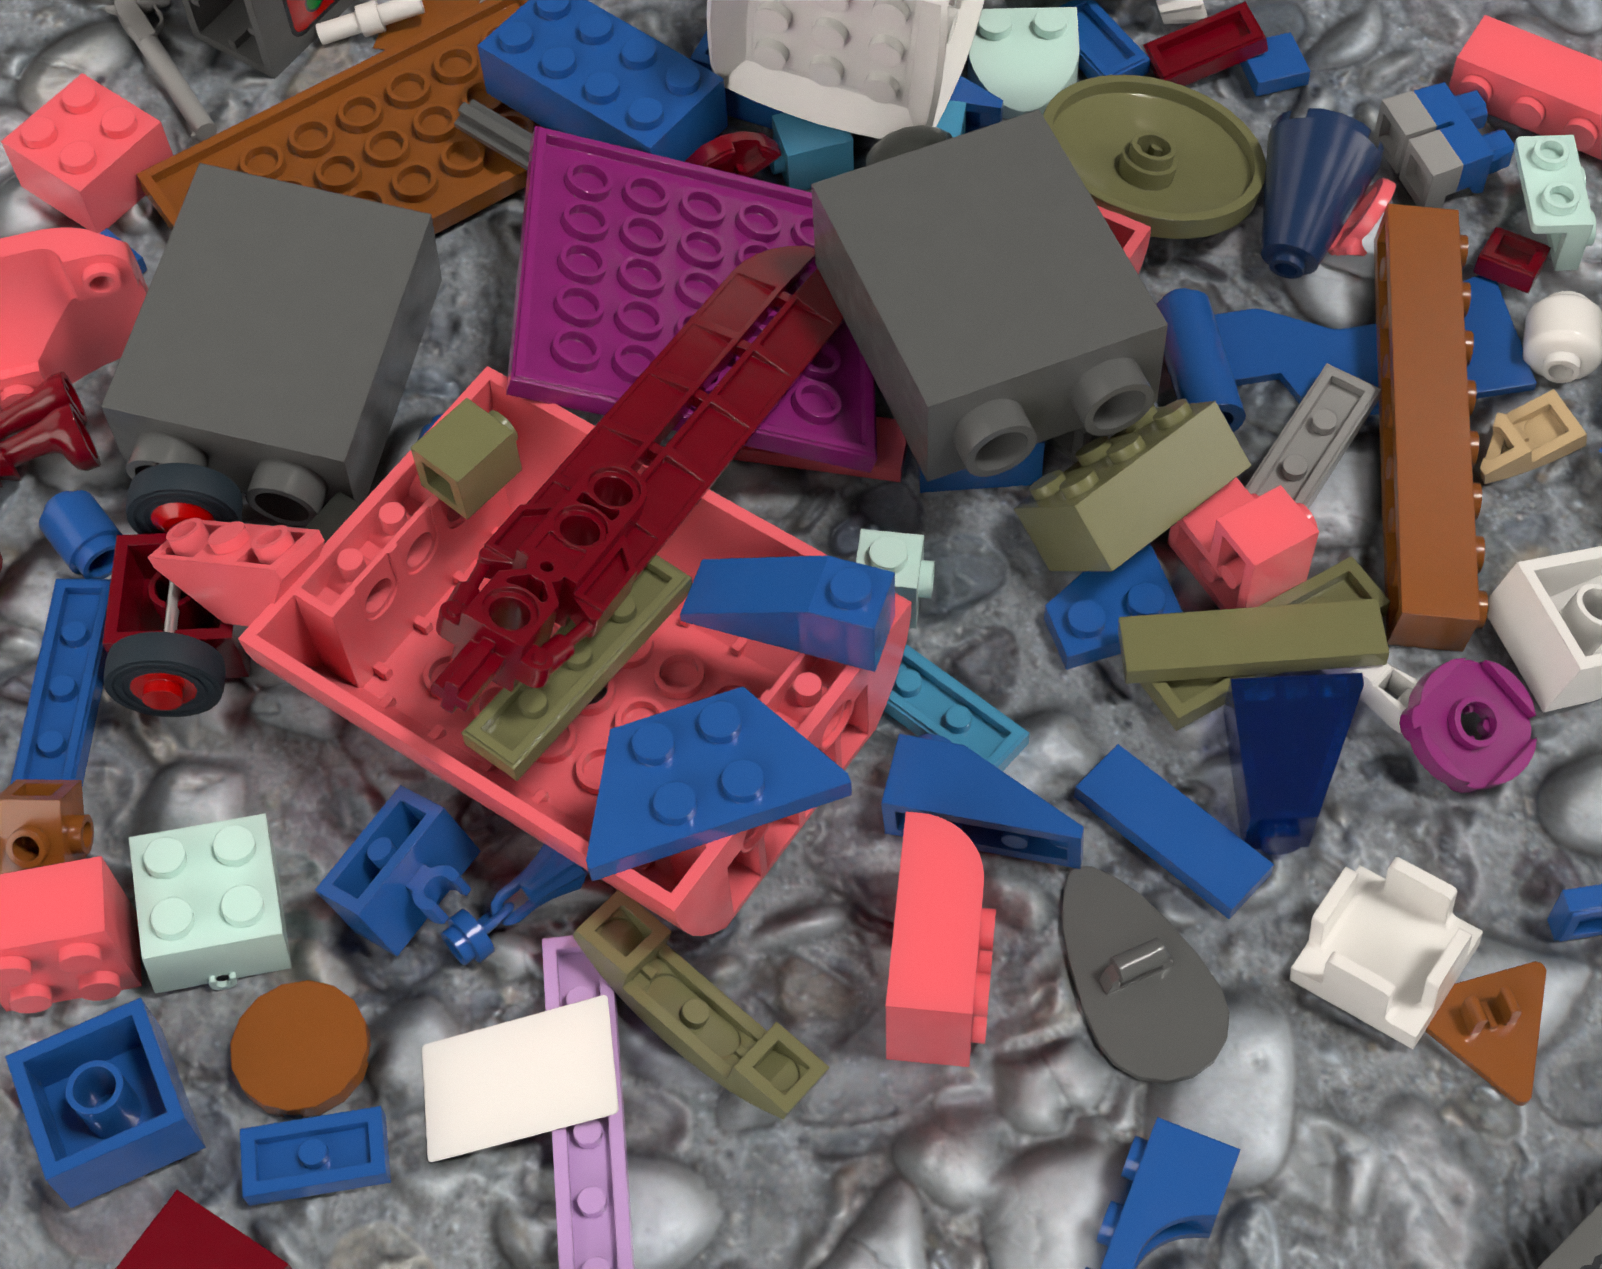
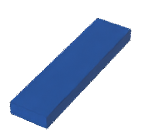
M56 579L10 785L16 779L82 780L83 786L104 684L105 662L108 655L102 643L111 579Z

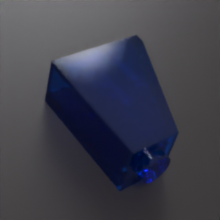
M1363 673L1230 679L1223 713L1240 837L1255 850L1262 849L1267 854L1283 855L1292 853L1302 847H1309L1364 687Z

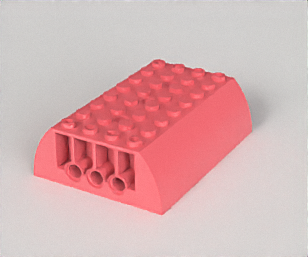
M487 366L429 430L464 399L468 398L487 413L491 410L499 412L513 425L518 435L516 444L522 470L467 520L421 485L412 451L410 450L327 540L317 560L275 604L271 602L238 638L245 652L260 666L588 871L586 857L610 729L743 686L845 771L876 730L886 707L908 637L912 602L895 593V618L876 671L873 672L682 622L680 613L685 603V598L604 686L608 690L606 695L600 701L588 704L522 777L516 781L466 746L461 734L503 687L491 681L466 712L457 708L453 714L440 707L442 698L431 692L433 682L453 660L452 654L454 644L442 638L436 631L438 614L441 605L448 600L457 583L467 581L477 564L479 552L484 547V544L520 504H527L595 425L557 404H548L506 395L508 377ZM647 459L637 473L641 475L652 461ZM710 489L656 554L692 577V583L702 559L827 556L825 553ZM484 578L478 589L481 591L491 579ZM555 622L551 633V637L561 627L559 624ZM817 807L601 879L692 936L714 934L729 925Z

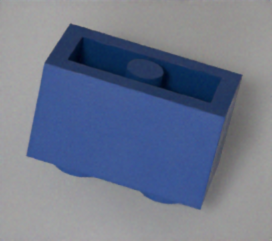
M400 785L321 881L315 891L354 932L391 954L398 956L427 918L437 924L446 923L449 917L440 908L439 903L450 890H456L465 896L468 895L471 887L462 878V874L481 851L444 807Z

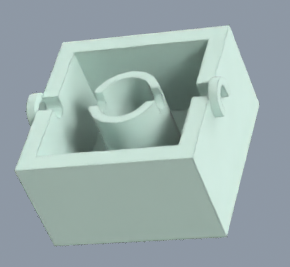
M266 813L129 837L141 956L155 994L209 984L211 989L226 990L237 984V978L292 968L276 854ZM221 975L229 976V979L225 981H217L216 978Z

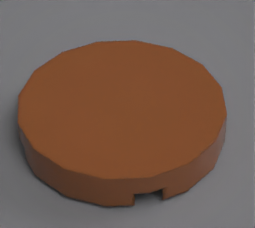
M311 980L282 984L259 996L239 1018L230 1042L231 1068L248 1099L265 1112L284 1117L283 1114H301L302 1118L321 1115L345 1102L363 1081L369 1065L367 1058L370 1053L369 1044L371 1046L370 1029L355 1001L337 987Z

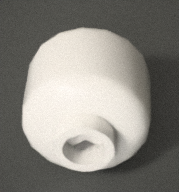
M1573 291L1556 292L1535 303L1526 315L1523 360L1530 365L1533 372L1555 383L1572 382L1594 372L1602 362L1601 308L1584 295Z

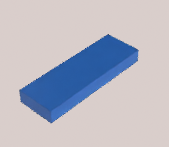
M1119 744L1075 786L1074 798L1228 919L1243 906L1272 874L1274 864Z

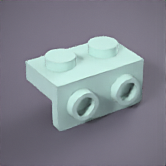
M1574 135L1520 136L1516 139L1514 152L1531 231L1535 234L1547 235L1548 244L1551 247L1550 254L1554 271L1578 270L1586 246H1592L1595 241L1596 218L1590 208L1586 191L1585 170L1580 164Z

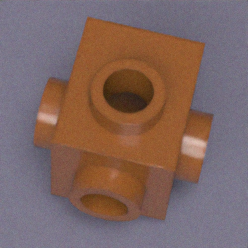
M16 779L0 793V874L81 860L90 853L94 840V825L91 816L84 814L82 780Z

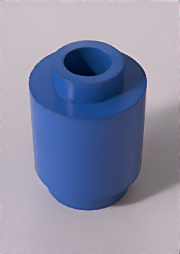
M84 490L64 491L53 496L46 503L39 519L41 532L73 573L83 575L85 579H104L110 576L113 568L116 537L123 534L91 493Z

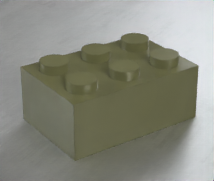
M1180 399L1165 407H1155L1153 403L1149 411L1135 424L1115 433L1110 438L1102 436L1080 448L1075 453L1078 461L1064 472L1056 470L1035 481L1029 487L1032 495L1016 506L1014 511L1050 571H1113L1248 469L1251 464L1216 401L1189 404L1186 399Z

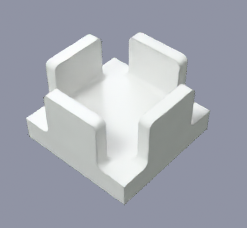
M1395 857L1388 867L1386 879L1359 865L1356 871L1345 867L1312 917L1308 943L1291 967L1290 980L1409 1048L1414 1049L1479 946L1483 931L1453 914L1457 889L1454 886L1399 857Z

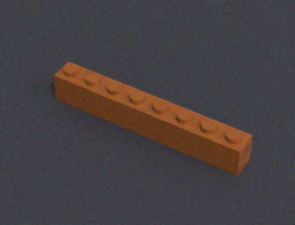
M1387 204L1374 238L1378 388L1381 389L1379 397L1384 583L1385 596L1390 600L1386 615V639L1388 645L1463 652L1475 629H1482L1484 627L1488 613L1487 592L1479 590L1478 574L1482 570L1485 558V540L1483 536H1477L1475 530V520L1479 516L1482 504V486L1480 483L1473 482L1472 468L1476 464L1479 453V434L1477 431L1470 430V416L1474 411L1477 388L1475 380L1467 379V367L1471 362L1473 354L1474 335L1472 331L1465 330L1464 322L1471 301V285L1469 282H1462V270L1467 261L1469 242L1467 235H1460L1459 210Z

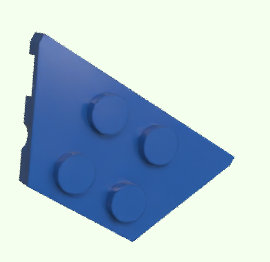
M743 686L612 728L609 732L586 857L591 880L595 881L851 796V780L846 771Z

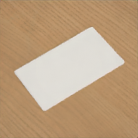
M606 995L431 1042L422 1047L427 1156L429 1162L440 1161L614 1115L619 1110L609 1002Z

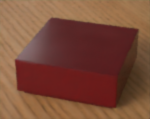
M1496 227L1479 254L1473 273L1529 294L1547 261L1551 247Z

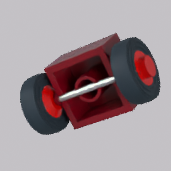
M189 463L159 464L139 472L133 478L128 489L126 501L127 520L132 529L138 534L117 535L102 644L108 653L104 670L105 690L115 702L130 710L159 717L197 715L212 709L219 703L224 692L225 678L249 677L251 657L245 652L238 640L249 626L224 624L157 571L148 559V556L167 540L166 534L168 531L184 520L200 518L201 520L241 522L243 510L241 491L230 478L216 470Z

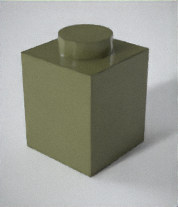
M468 398L464 399L410 447L421 485L467 520L522 470L516 444L518 435L513 425L499 412L491 410L487 413Z

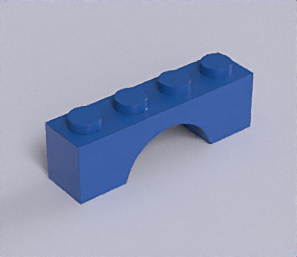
M1157 1117L1149 1140L1135 1136L1126 1158L1121 1177L1129 1179L1133 1183L1125 1204L1123 1205L1111 1200L1096 1240V1242L1108 1246L1100 1269H1137L1151 1252L1169 1242L1185 1238H1210L1241 1149Z

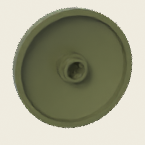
M1137 75L1098 76L1074 83L1060 91L1049 102L1043 114V117L1096 205L1150 226L1151 237L1190 239L1206 237L1226 231L1239 224L1250 214L1264 184L1266 173L1265 156L1252 131L1240 118L1217 101L1180 84Z

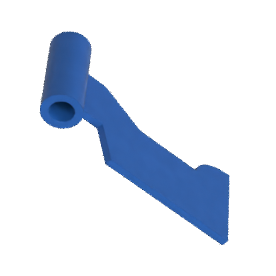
M1480 275L1463 281L1469 282L1471 285L1470 307L1464 322L1465 330L1472 331L1474 335L1473 354L1471 362L1467 367V379L1475 380L1476 399L1535 390L1537 382L1530 365L1523 360V347L1498 283ZM1187 288L1170 291L1156 304L1168 324L1164 359L1176 399H1186L1189 404L1216 401L1233 432L1242 426L1246 418L1237 386L1280 380L1300 404L1326 363L1378 387L1376 324L1331 329L1263 309H1247L1214 314L1209 297L1205 293ZM1379 401L1370 415L1379 414Z

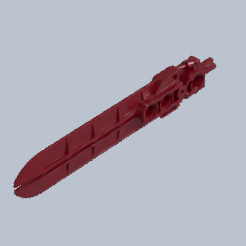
M807 245L773 248L755 254L738 265L527 504H520L484 544V547L479 552L477 564L467 581L457 583L450 597L441 605L436 631L442 638L454 644L453 660L431 686V692L442 698L440 707L452 714L457 708L466 712L491 681L510 692L520 682L531 688L544 687L550 675L575 654L574 646L584 637L591 638L601 630L630 594L636 579L842 323L844 318L818 268L793 295L787 293L815 258V248ZM776 307L780 308L752 343L748 342L749 338ZM735 355L739 356L740 358L709 394L706 393L705 390ZM692 406L696 407L697 409L666 446H661V442ZM647 459L652 461L641 475L637 473ZM484 578L491 579L481 591L478 589ZM571 619L573 620L576 627L565 636L555 634L551 637L554 622L565 628Z

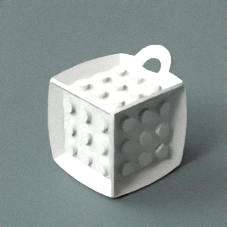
M707 0V36L712 72L724 78L725 88L753 101L816 124L859 135L882 139L887 134L904 127L918 125L936 127L964 68L981 16L984 0Z

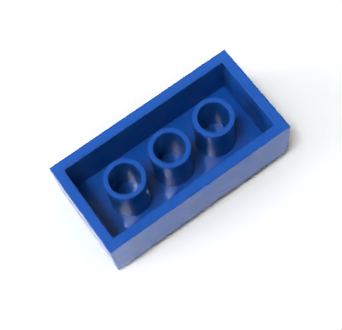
M528 0L477 45L487 94L547 129L685 162L700 146L715 139L728 126L724 78L588 0Z

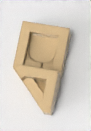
M1552 389L1506 414L1497 412L1486 457L1483 458L1481 463L1480 477L1487 484L1517 476L1549 464L1585 447L1587 444V433L1555 389Z

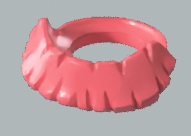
M1379 178L1375 183L1368 186L1328 251L1330 255L1365 256L1367 254L1362 245V239L1369 234L1384 213L1396 189L1394 182L1386 178Z

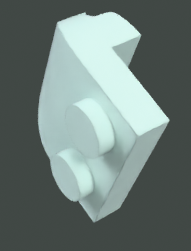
M1077 7L982 9L967 57V79L1003 100L1002 118L1011 119L1036 110H1040L1043 115L1049 102L1060 91L1077 83L1079 63Z

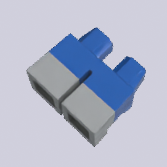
M1443 82L1385 98L1381 101L1373 140L1377 146L1381 141L1384 147L1383 155L1395 173H1400V181L1417 206L1442 208L1446 195L1466 188H1470L1476 194L1483 193L1488 174L1508 167L1514 152V143L1505 130H1496L1481 135L1477 130L1485 126L1488 116L1486 103L1477 90L1454 96L1446 83Z

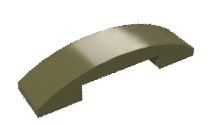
M617 890L574 932L573 938L586 957L629 1008L688 1062L738 1097L784 1120L827 1073L830 1067L777 1021L768 1031L764 1029L667 945L671 930L637 901Z

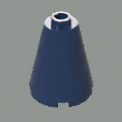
M1308 108L1306 117L1289 119L1291 111L1284 112L1272 122L1268 134L1261 257L1269 265L1273 273L1288 279H1297L1317 270L1378 172L1384 151L1381 141L1375 147L1369 140L1371 129L1364 123L1343 113L1322 108Z

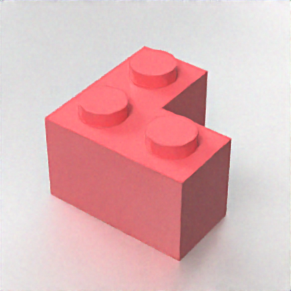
M1236 477L1171 526L1167 543L1220 610L1258 607L1307 580L1319 530L1310 510L1304 504L1296 503L1281 485L1258 496L1254 493L1250 494Z

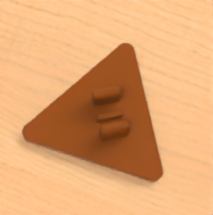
M1536 961L1455 983L1425 1030L1438 1043L1518 1106L1526 1105L1532 1098L1547 972L1545 966Z

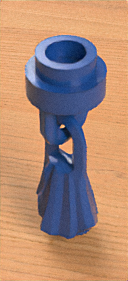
M543 844L529 865L495 894L490 902L489 912L476 920L468 911L462 908L447 920L449 927L441 933V937L451 953L463 965L466 966L473 959L481 963L495 952L494 945L487 935L500 924L509 926L519 923L546 902L581 889L585 882V876L588 875L589 871L546 844ZM522 889L529 900L513 911L515 908L512 902H504Z

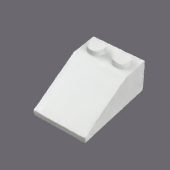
M1602 546L1517 562L1489 596L1487 617L1541 710L1548 712L1602 698Z

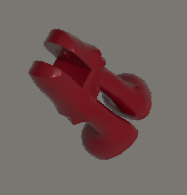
M61 371L51 375L33 392L0 411V488H3L1 480L22 481L15 467L48 454H62L78 470L89 471L101 466L95 444L84 425L88 422L84 407L65 372Z

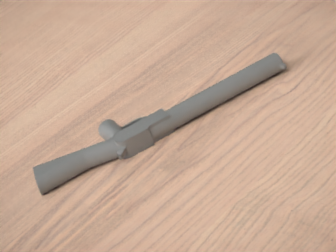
M114 0V5L106 6L105 10L107 13L118 15L119 21L130 39L134 40L193 131L190 135L191 139L195 140L198 138L204 141L214 136L217 132V127L157 36L165 27L163 16L159 10L171 5V0ZM156 12L160 22L153 28L146 15Z

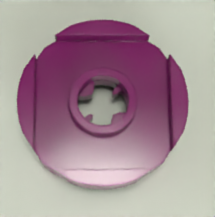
M1466 658L1453 659L1428 671L1412 689L1408 708L1400 715L1399 725L1401 733L1410 742L1419 762L1433 777L1446 784L1451 790L1461 794L1493 788L1514 779L1528 766L1536 749L1537 737L1530 740L1532 729L1529 720L1536 716L1528 691L1511 671L1489 660L1479 663L1465 660ZM1462 710L1464 715L1474 711L1480 717L1481 721L1476 726L1477 731L1482 736L1480 740H1476L1473 735L1469 736L1464 731L1461 724Z

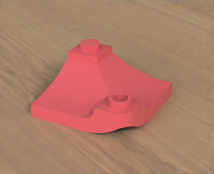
M71 227L41 229L0 238V411L33 392L51 375L61 371L65 372L73 384L98 368L121 358L148 292V287L138 262L127 242L88 229Z

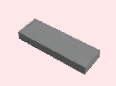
M1326 363L1245 488L1248 492L1261 496L1281 485L1296 503H1302L1309 509L1379 401L1381 389Z

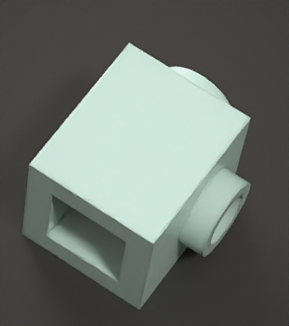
M861 529L856 563L895 572V593L912 602L909 628H916L920 598L931 599L935 572V561L924 560V535Z

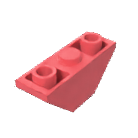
M190 518L172 527L166 534L167 540L150 554L148 559L157 571L224 624L250 626L271 602L275 604L317 560L325 540L320 531L316 529Z

